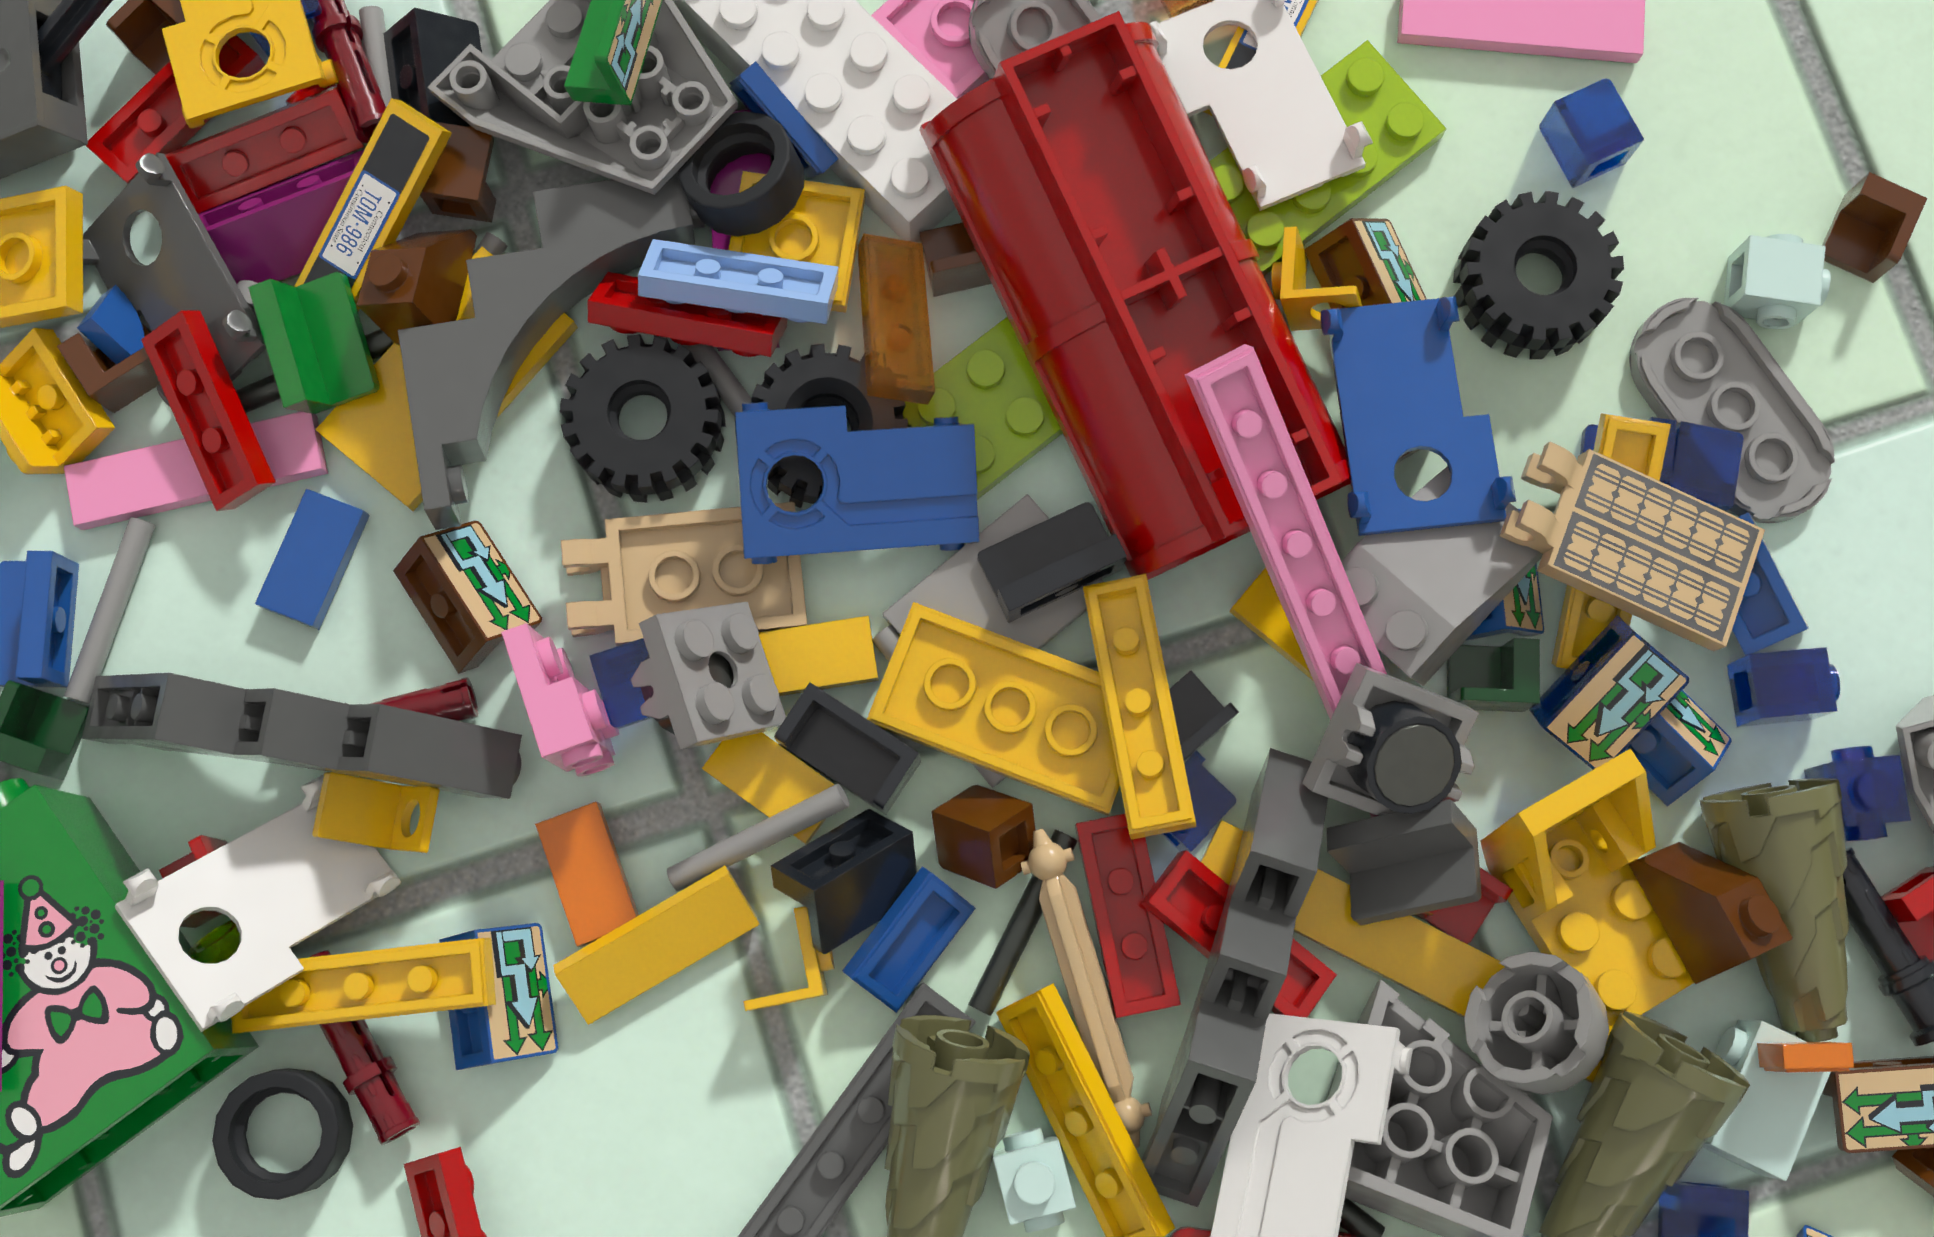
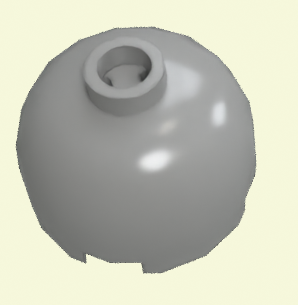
M1531 951L1507 957L1500 962L1504 968L1494 974L1483 989L1476 985L1470 994L1464 1016L1467 1044L1470 1050L1477 1054L1484 1068L1510 1087L1542 1095L1568 1090L1588 1077L1603 1057L1609 1034L1606 1006L1588 978L1556 955Z

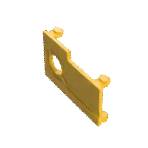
M180 0L185 22L162 29L182 103V113L189 128L194 129L203 126L204 119L316 84L325 88L338 83L332 60L321 61L316 53L301 0ZM252 32L260 34L268 40L270 56L267 64L259 72L250 77L237 78L228 76L221 70L219 54L222 46L231 37L239 33Z

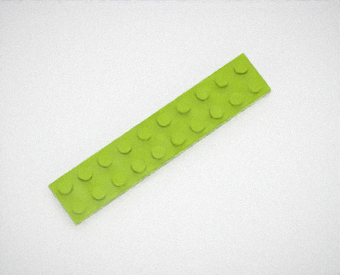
M1368 40L1321 75L1346 126L1348 127L1362 121L1373 141L1372 144L1364 147L1362 157L1366 163L1364 169L1331 180L1320 187L1260 211L1252 194L1247 189L1243 176L1228 147L1209 161L1246 239H1252L1260 256L1257 263L1264 276L1272 271L1274 262H1282L1284 227L1297 226L1304 246L1438 142L1447 129ZM1008 317L903 396L906 404L903 418L908 419V428L934 426V418L958 416L959 423L974 424L977 500L1063 434Z

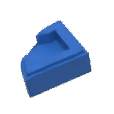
M114 285L101 295L77 327L85 337L115 364L120 363L144 347L141 339L145 336L140 318L132 303L117 285Z

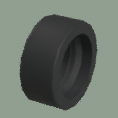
M744 111L731 114L679 169L678 180L688 200L704 224L717 233L738 237L760 233L779 223L795 207L804 188V167L780 123L766 114ZM756 153L774 156L768 173L756 185L741 193L730 195L710 193V187L716 175L728 163L741 156Z
M275 1069L249 1077L228 1094L216 1115L212 1142L217 1164L233 1186L255 1198L280 1200L317 1189L338 1172L350 1151L353 1122L348 1102L333 1082L310 1070ZM279 1093L297 1094L309 1101L318 1112L322 1128L320 1146L312 1160L301 1169L286 1174L270 1172L259 1166L250 1154L246 1138L249 1117L255 1107L267 1097Z

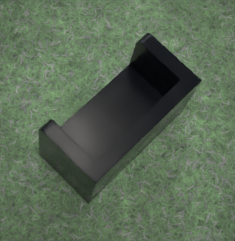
M810 682L774 735L777 743L784 749L885 815H887L921 763L920 754Z

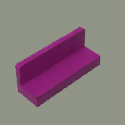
M365 149L198 214L236 284L242 280L256 283L268 279L281 281L302 272Z

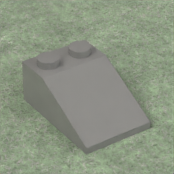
M1448 466L1411 498L1420 501H1430L1443 495L1450 486L1451 473ZM1510 502L1505 508L1506 516L1512 510L1520 513V510ZM1505 521L1366 535L1341 561L1376 648L1420 685L1424 686L1542 558L1543 553L1500 537L1499 535Z

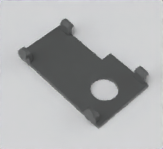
M147 153L135 164L139 173L83 233V265H95L108 290L117 285L132 303L138 316L144 315L152 331L181 310H200L233 382L242 373V369L266 349L260 326L165 154L156 153L154 155ZM143 211L153 214L162 231L160 253L156 260L149 265L139 262L130 245L132 223L137 215ZM159 384L157 386V391L161 398L164 400V402L168 406H170L164 394V391L161 385Z

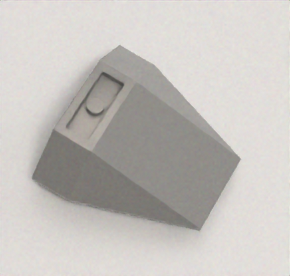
M549 0L491 60L469 44L428 86L432 95L476 130L654 195L739 107L736 98L673 0L662 1L631 106L573 101L564 87L591 0Z

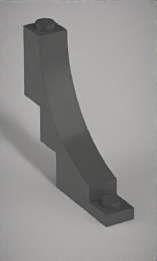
M679 170L655 195L613 179L533 191L542 248L466 260L475 318L398 330L423 505L435 530L461 526L458 504L469 502L462 465L487 460L492 430L503 398L516 372L552 324L563 313H567L579 301L593 293L607 272L624 275L640 268L652 239L695 245L693 229L703 228L705 224L700 220L678 180Z
M174 673L96 676L82 739L107 744H134L166 751L245 759L413 786H429L439 788L441 791L479 798L510 799L512 787L521 771L519 749L522 735L383 704H345L276 688L244 689Z
M1272 748L1268 752L1251 794L1234 871L1205 972L1161 1099L1155 1129L1141 1159L1158 1194L1195 1207L1199 1206L1256 1083L1266 1020L1286 979L1296 917L1318 868L1328 797L1312 792L1302 784L1312 761Z

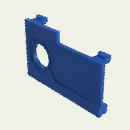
M1456 297L1322 310L1320 316L1321 329L1324 336L1329 335L1346 456L1351 476L1352 492L1347 495L1348 512L1350 518H1356L1358 536L1505 521V508L1509 502H1516L1512 476H1499L1490 416L1486 414L1463 417L1449 332L1452 323L1460 321ZM1420 449L1438 454L1447 463L1451 473L1448 490L1439 498L1430 501L1415 500L1406 496L1397 486L1394 478L1395 464L1405 453Z
M768 402L742 403V412H734L744 559H752V564L776 563L777 556L940 545V550L953 551L960 550L964 547V543L980 542L974 424L959 423L958 416L934 418V426L847 431L846 406L770 410L768 409ZM792 455L805 456L812 460L820 469L823 479L822 492L817 501L808 509L798 512L784 511L777 507L769 498L766 487L767 476L773 465L782 458Z

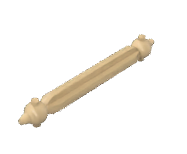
M1043 828L1033 831V849L1029 854L1028 860L1021 862L1024 875L1032 873L1035 877L1042 880L1039 901L1080 1037L1135 1148H1139L1140 1129L1144 1124L1145 1117L1152 1116V1110L1149 1102L1141 1104L1138 1100L1131 1097L1134 1076L1076 887L1063 874L1066 870L1067 862L1075 860L1071 848L1063 850L1061 846L1053 843Z

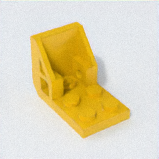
M1631 748L1520 811L1480 840L1487 869L1492 876L1513 889L1508 902L1539 951L1561 958L1586 976L1606 1006L1609 1034L1620 1013L1623 1014L1624 1011L1642 1015L1694 983L1629 866L1630 863L1638 860L1640 856L1656 848L1647 774Z

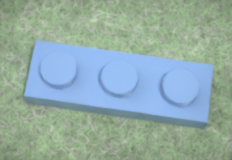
M652 239L638 273V296L662 299L672 304L688 303L722 308L733 313L748 312L782 317L799 323L815 322L827 324L838 287L839 267Z

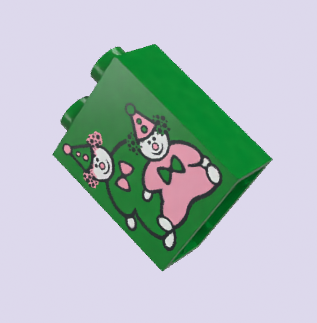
M12 778L0 782V880H4L0 1217L40 1209L259 1047L250 1032L232 1034L231 1018L223 1022L219 1021L201 1032L115 909V905L124 900L128 893V889L123 884V881L140 873V870L91 798L35 784L29 787L22 778ZM179 929L178 940L182 950L191 959L202 963Z

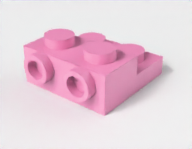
M887 0L871 15L957 99L989 79L978 63L969 39V17L975 0Z
M527 623L502 631L501 633L541 757L566 772L575 769L578 777L591 775L613 766L612 756L615 755L610 738L619 735V729L609 701L607 699L601 700L595 689L590 691L575 679L565 650L563 648L556 649L550 636L542 637Z

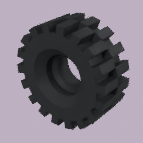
M1545 191L1539 201L1534 203L1532 192L1519 194L1511 206L1507 199L1494 207L1488 217L1485 215L1477 225L1458 257L1461 261L1454 270L1453 283H1461V286L1454 296L1456 297L1457 308L1469 306L1470 311L1464 318L1468 328L1472 330L1481 324L1487 330L1481 341L1490 348L1500 339L1507 343L1504 354L1517 358L1523 349H1530V360L1543 359L1552 349L1555 355L1558 356L1568 352L1576 342L1580 344L1587 338L1614 307L1611 303L1620 295L1623 281L1615 279L1624 270L1623 256L1611 257L1610 253L1619 244V241L1614 231L1604 236L1598 231L1605 219L1597 211L1588 219L1578 213L1585 202L1571 197L1566 206H1561L1557 204L1558 192ZM1529 253H1537L1548 257L1561 271L1562 283L1560 288L1549 295H1540L1528 290L1516 275L1518 260Z
M641 334L627 335L628 346L618 349L614 339L601 344L606 355L596 361L588 353L580 361L581 366L585 370L580 378L572 373L570 374L565 386L571 393L570 399L561 398L560 413L566 420V424H561L563 437L569 444L571 453L586 474L597 485L602 484L608 493L619 498L622 497L623 493L629 494L634 502L647 503V495L657 494L660 501L674 498L672 489L682 485L686 492L697 485L694 476L700 470L708 475L715 465L711 456L714 450L721 452L724 443L721 427H726L725 413L720 403L721 399L701 361L697 363L691 351L681 344L675 350L671 348L667 338L655 335L652 344H645ZM639 395H650L658 398L663 402L667 410V421L664 428L659 434L647 440H636L628 437L622 432L619 425V415L622 407L627 401Z
M815 344L810 346V352L807 355L800 356L798 349L785 354L783 365L778 367L773 363L765 371L763 383L756 385L751 398V403L768 402V409L770 410L846 406V418L851 431L907 428L908 419L903 418L906 404L902 392L895 395L892 389L895 380L890 373L885 370L880 375L874 370L875 359L864 353L860 361L850 357L852 347L839 344L836 353H825L824 344ZM792 455L782 458L773 465L767 476V487L777 496L781 491L789 495V502H794L795 506L802 508L803 502L814 504L822 492L823 479L820 469L812 460L805 456Z

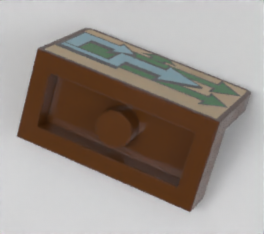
M1351 218L1305 248V253L1321 288L1357 286L1362 306L1427 300L1394 227L1388 219ZM1328 302L1331 309L1346 308L1341 304Z
M471 521L461 524V526L420 536L393 570L458 674L479 667L500 641L504 640L502 631L525 623L535 629L542 622V617L479 521Z
M1934 1056L1854 1061V1068H1849L1850 1071H1834L1830 1073L1822 1094L1833 1098L1837 1145L1841 1151L1861 1153L1934 1148Z

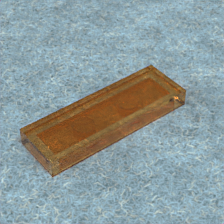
M864 233L857 250L867 396L928 405L935 393L922 243Z

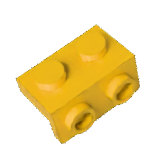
M33 328L0 363V439L5 445L10 459L24 474H65L64 466L82 462L115 429L101 404L88 396L57 346L61 344V341L53 329Z

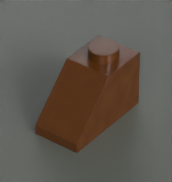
M472 229L421 232L372 250L357 306L396 345H400L398 330L456 321L468 275L466 260L472 259L477 235Z
M1677 842L1629 864L1695 985L1793 939L1780 916L1778 908L1770 899L1761 881L1752 874L1681 842Z

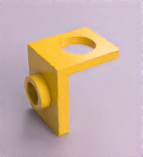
M1284 227L1282 262L1273 263L1272 289L1274 298L1281 301L1290 330L1321 329V312L1312 308L1317 304L1332 302L1341 304L1346 308L1362 306L1357 286L1306 289L1307 255L1298 227Z
M326 772L323 777L312 835L318 838L389 850L427 853L440 789L429 786H402ZM419 803V822L416 830L411 835L410 819L415 806Z
M806 906L794 908L808 988L743 1001L745 1011H754L828 995L824 971L835 969L833 953L830 951L827 954H822L813 948L809 912Z

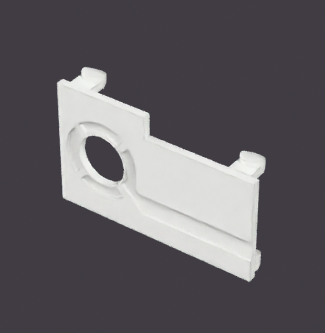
M1214 0L1160 23L1158 21L1149 23L1159 43L1157 52L1188 117L1207 109L1210 110L1243 176L1245 185L1252 194L1260 211L1320 187L1331 180L1347 176L1365 168L1366 163L1362 157L1364 147L1372 144L1373 141L1362 121L1348 127L1346 126L1284 6V0ZM1221 26H1239L1247 30L1255 39L1257 46L1256 54L1249 63L1240 68H1220L1211 63L1204 53V40L1210 32Z
M324 775L301 786L302 791L306 795L302 804L167 877L157 881L150 869L147 868L123 881V884L128 889V893L124 900L115 905V909L201 1032L219 1021L223 1022L233 1017L247 1004L301 973L304 967L290 948L373 899L385 896L401 883L396 873L391 870L375 847L318 838L312 835ZM203 910L217 911L227 915L236 924L240 933V945L237 952L228 960L217 964H204L191 959L182 950L178 940L179 928L182 922L191 914Z
M1269 1014L1265 1025L1256 1083L1230 1137L1210 1237H1338L1354 1142L1381 1145L1393 1073L1409 1075L1413 1049L1406 1048L1399 1041L1400 1030L1398 1028ZM1311 1049L1331 1051L1338 1057L1342 1066V1080L1338 1090L1330 1099L1320 1104L1306 1105L1298 1102L1292 1096L1288 1087V1074L1293 1062L1301 1054Z

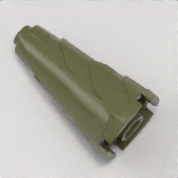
M1835 778L1788 780L1789 785L1772 787L1771 783L1732 789L1703 797V800H1699L1701 811L1716 858L1759 878L1793 937L1792 940L1755 957L1760 974L1774 1000L1782 1029L1795 1032L1796 1037L1806 1042H1821L1838 1037L1837 1027L1846 1024L1848 1020L1846 1009L1848 979L1845 938L1849 931L1843 873L1847 867V856L1841 807L1842 793L1839 780Z
M1624 1011L1623 1014L1620 1013L1611 1029L1601 1059L1602 1063L1577 1116V1120L1581 1124L1555 1180L1559 1186L1539 1230V1233H1542L1541 1237H1630L1634 1235L1668 1185L1672 1187L1683 1176L1707 1139L1717 1134L1741 1102L1750 1086L1746 1078L1733 1066L1704 1046L1701 1052H1698L1685 1044L1687 1036L1645 1016Z
M917 1015L901 1019L900 1026L896 1023L892 1044L893 1053L888 1105L892 1106L884 1168L890 1170L885 1204L888 1226L887 1237H963L972 1208L983 1194L995 1148L1005 1137L1021 1081L1027 1071L1030 1052L1021 1040L989 1025L987 1026L985 1038L969 1032L972 1020L948 1016Z

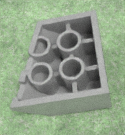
M1379 980L1357 1023L1396 1027L1400 1030L1399 1041L1406 1048H1412L1413 1051L1409 1075L1393 1073L1381 1145L1354 1142L1345 1198L1442 1237H1523L1553 1116L1522 1091L1508 1086L1492 1075L1483 1065H1480L1448 1039L1450 1035L1430 1018L1426 1021L1397 999L1400 995L1384 981ZM1340 1062L1336 1069L1328 1099L1338 1090L1342 1080V1066Z

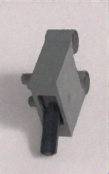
M0 0V179L88 144L79 41L113 0Z

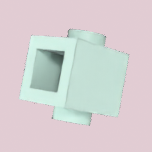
M1774 234L1767 237L1750 235L1728 257L1724 305L1735 310L1743 318L1756 319L1757 325L1764 328L1786 329L1797 325L1815 309L1822 306L1827 298L1831 275L1828 269H1824L1825 246L1803 243L1801 237L1792 234Z
M1041 1127L1005 1136L1003 1138L1005 1148L995 1150L993 1160L1010 1225L1024 1222L1026 1232H1035L1064 1223L1063 1211L1076 1208L1057 1136L1052 1135L1044 1138Z

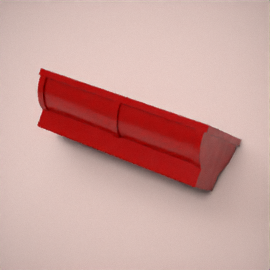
M1117 11L999 62L992 79L958 98L938 113L931 121L921 124L919 131L1111 535H1117L1127 555L1125 566L1130 576L1146 574L1147 580L1250 532L1249 525L1246 522L1185 377V374L1244 344L1254 347L1316 500L1351 484V476L1345 446L1257 263L1260 259L1252 239H1246L1157 52L1159 43L1151 26L1147 22L1125 24L1120 11Z

